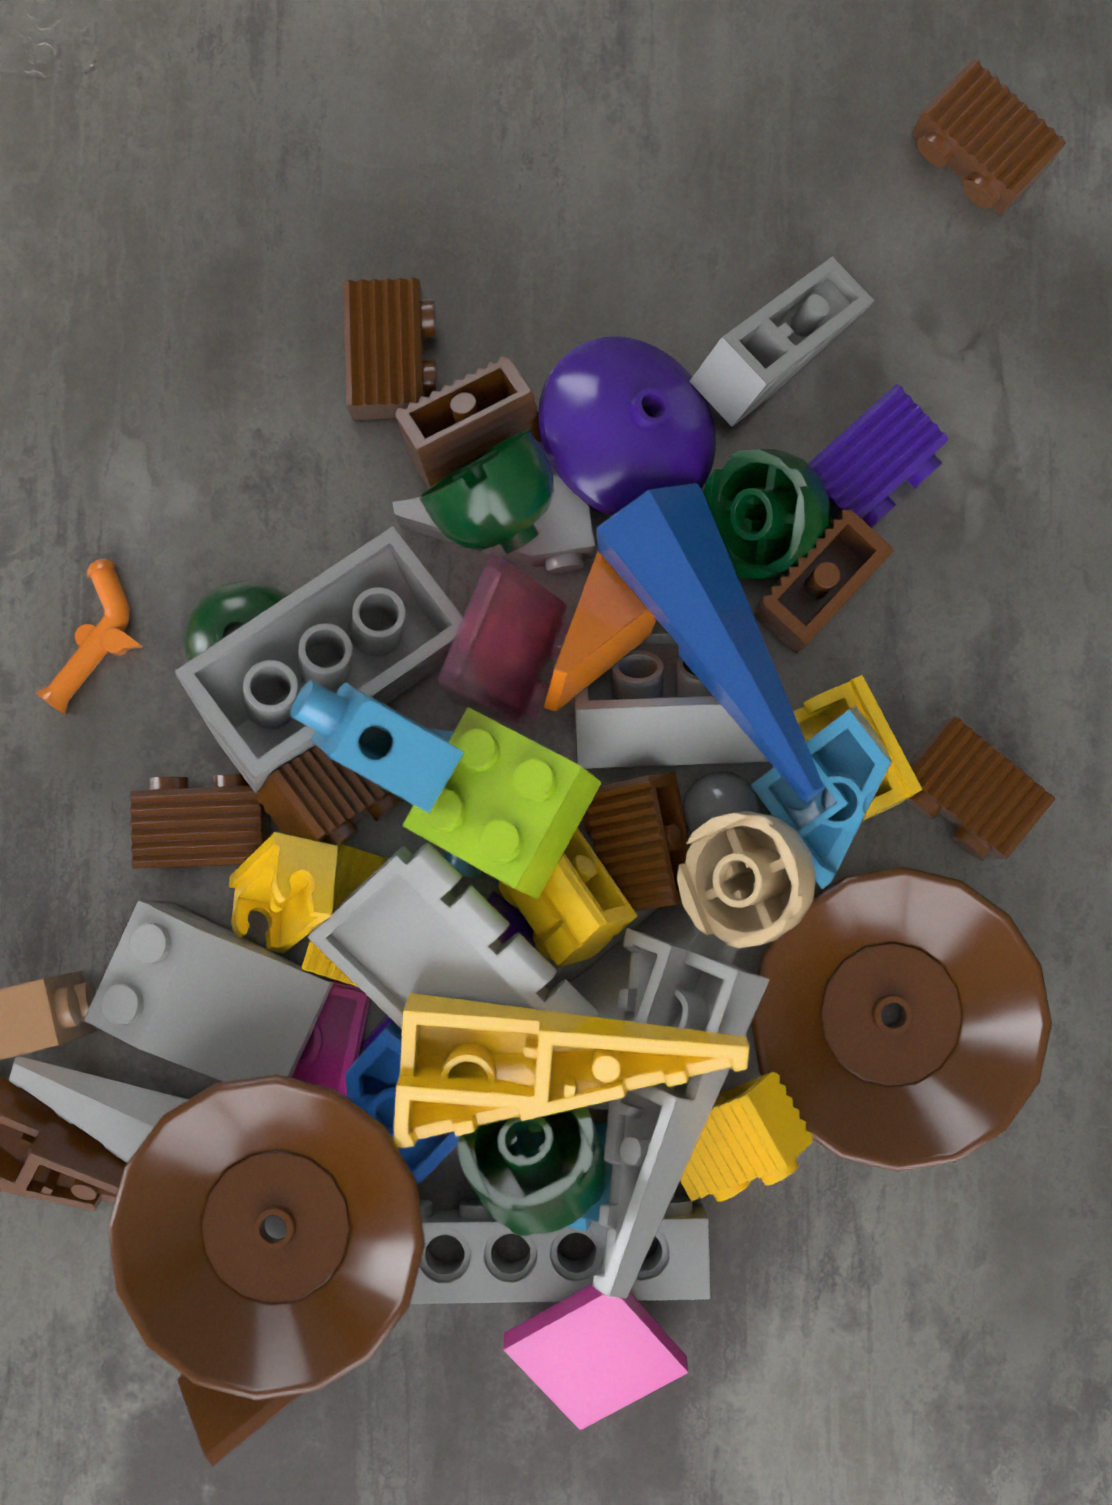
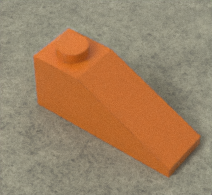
M599 551L596 553L557 660L544 708L555 712L651 636L656 622L653 614Z

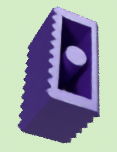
M896 384L808 464L824 483L830 499V517L832 520H835L842 510H852L872 528L897 505L889 497L897 488L907 481L915 489L943 463L935 454L949 439L946 433L940 431L938 425L931 421L929 415L922 411L920 405L914 403L912 397L904 392L903 387Z

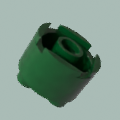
M586 1106L523 1121L518 1116L479 1125L475 1132L459 1136L458 1155L461 1167L468 1181L489 1214L499 1223L509 1228L511 1232L519 1236L545 1234L561 1230L580 1219L604 1194L605 1153ZM539 1150L537 1155L531 1158L527 1157L531 1152Z

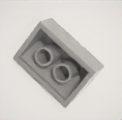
M663 626L654 627L651 636L574 697L577 764L584 769L723 763L740 764L769 761L678 655L679 645Z

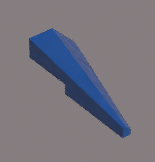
M697 483L648 490L596 528L598 551L679 645L678 655L802 801L807 803L823 790L824 785L703 491Z

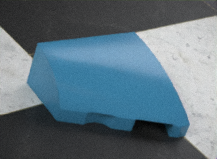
M857 706L849 709L806 742L824 785L823 790L807 803L802 801L775 768H772L750 785L774 817L781 819L800 834L812 854L816 882L822 889L833 881L892 763V759L883 743Z

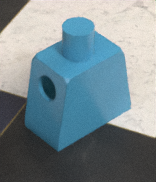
M310 680L297 695L291 709V717L315 730L311 741L329 757L428 813L464 753L430 729L346 682L335 694Z

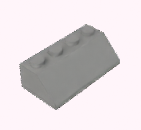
M392 526L175 670V673L218 744L257 794L273 772L317 746L311 741L315 730L290 715L297 695L308 681L312 680L335 694L346 682L386 705L464 651L471 627Z

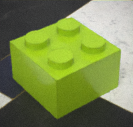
M468 707L449 740V743L464 752L430 812L428 813L413 805L402 826L510 887L538 899L602 782L582 766Z

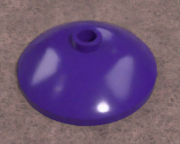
M600 337L586 341L569 351L556 364L546 379L541 392L538 411L539 430L545 452L554 470L566 486L584 502L611 516L651 489L697 483L702 488L709 477L714 463L716 434L710 407L707 400L689 382L692 378L690 373L663 350L644 341L629 337ZM642 405L651 412L653 417L648 416L644 412Z

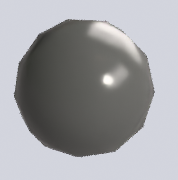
M728 771L711 772L695 780L686 791L682 805L686 826L691 835L713 817L744 811L759 813L755 794L747 779Z

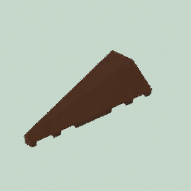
M0 1077V1191L92 1211L96 1210L101 1201L115 1203L123 1170L127 1163L107 1150L102 1143L75 1124H70L58 1116L52 1108L32 1094Z

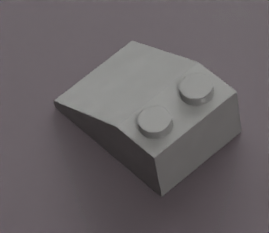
M138 900L84 1021L140 1050L223 1082L276 1074L291 1078L334 982L316 973L301 969L302 966L272 951H267L266 948L243 937L239 939L233 932L172 902Z

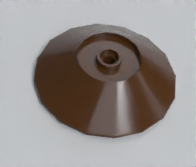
M907 867L846 876L815 895L801 922L772 941L762 955L758 975L770 980L751 1021L759 1073L761 1076L770 1072L779 1074L780 1084L786 1086V1095L793 1098V1107L799 1109V1119L806 1121V1131L813 1134V1140L840 1159L895 1172L955 1163L1005 1132L1040 1082L1052 1027L1042 965L1011 916L962 880ZM889 1003H897L902 1013L899 1022L893 1026H886L881 1019V1012Z
M278 1074L216 1083L164 1114L125 1165L108 1226L115 1289L146 1346L194 1384L253 1400L319 1391L373 1358L410 1307L425 1248L417 1180L386 1127L336 1089ZM268 1216H278L285 1222L286 1235L284 1237L274 1238L266 1232L265 1220Z

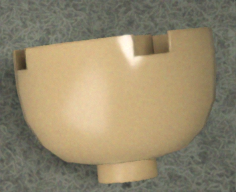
M749 811L713 817L696 829L686 843L691 844L687 851L686 862L679 864L677 875L682 905L698 929L706 935L714 934L719 939L730 942L726 945L744 948L772 942L799 924L813 902L816 873L812 854L800 834L777 817Z

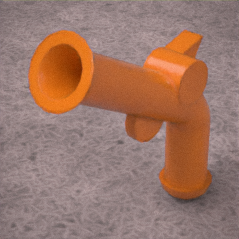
M98 559L91 563L87 569V577L92 579L104 608V617L96 627L91 624H84L77 628L75 641L80 647L49 686L35 692L40 698L64 715H66L69 700L108 652L114 656H121L128 652L129 649L143 648L138 642L124 633L129 622L130 606L115 571L117 565L110 559Z

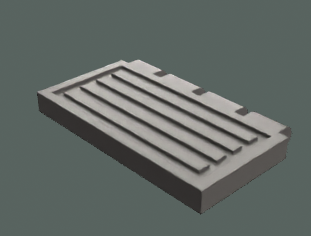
M429 842L413 855L402 846L332 911V915L316 927L308 936L401 1029L403 1025V1010L410 993L597 1017L599 1014L566 979L559 982L550 991L545 987L554 977L557 970L519 932L514 934L504 944L497 939L510 923L472 885L468 886L457 897L449 891L460 880L462 875Z

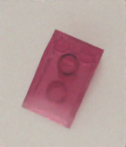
M490 552L437 680L450 701L467 708L469 707L520 729L525 716L536 720L550 684L541 681L540 678L549 657L558 660L571 625L564 622L567 615V604L507 559Z

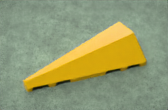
M410 993L403 1010L400 1077L396 1085L394 1142L397 1148L414 1146L418 1139L453 1131L458 1136L475 1132L479 1125L520 1116L521 1121L623 1098L626 1096L627 1091L665 1082L668 1087L687 1083L690 1076L732 1067L734 1071L747 1069L748 1040L746 1036Z

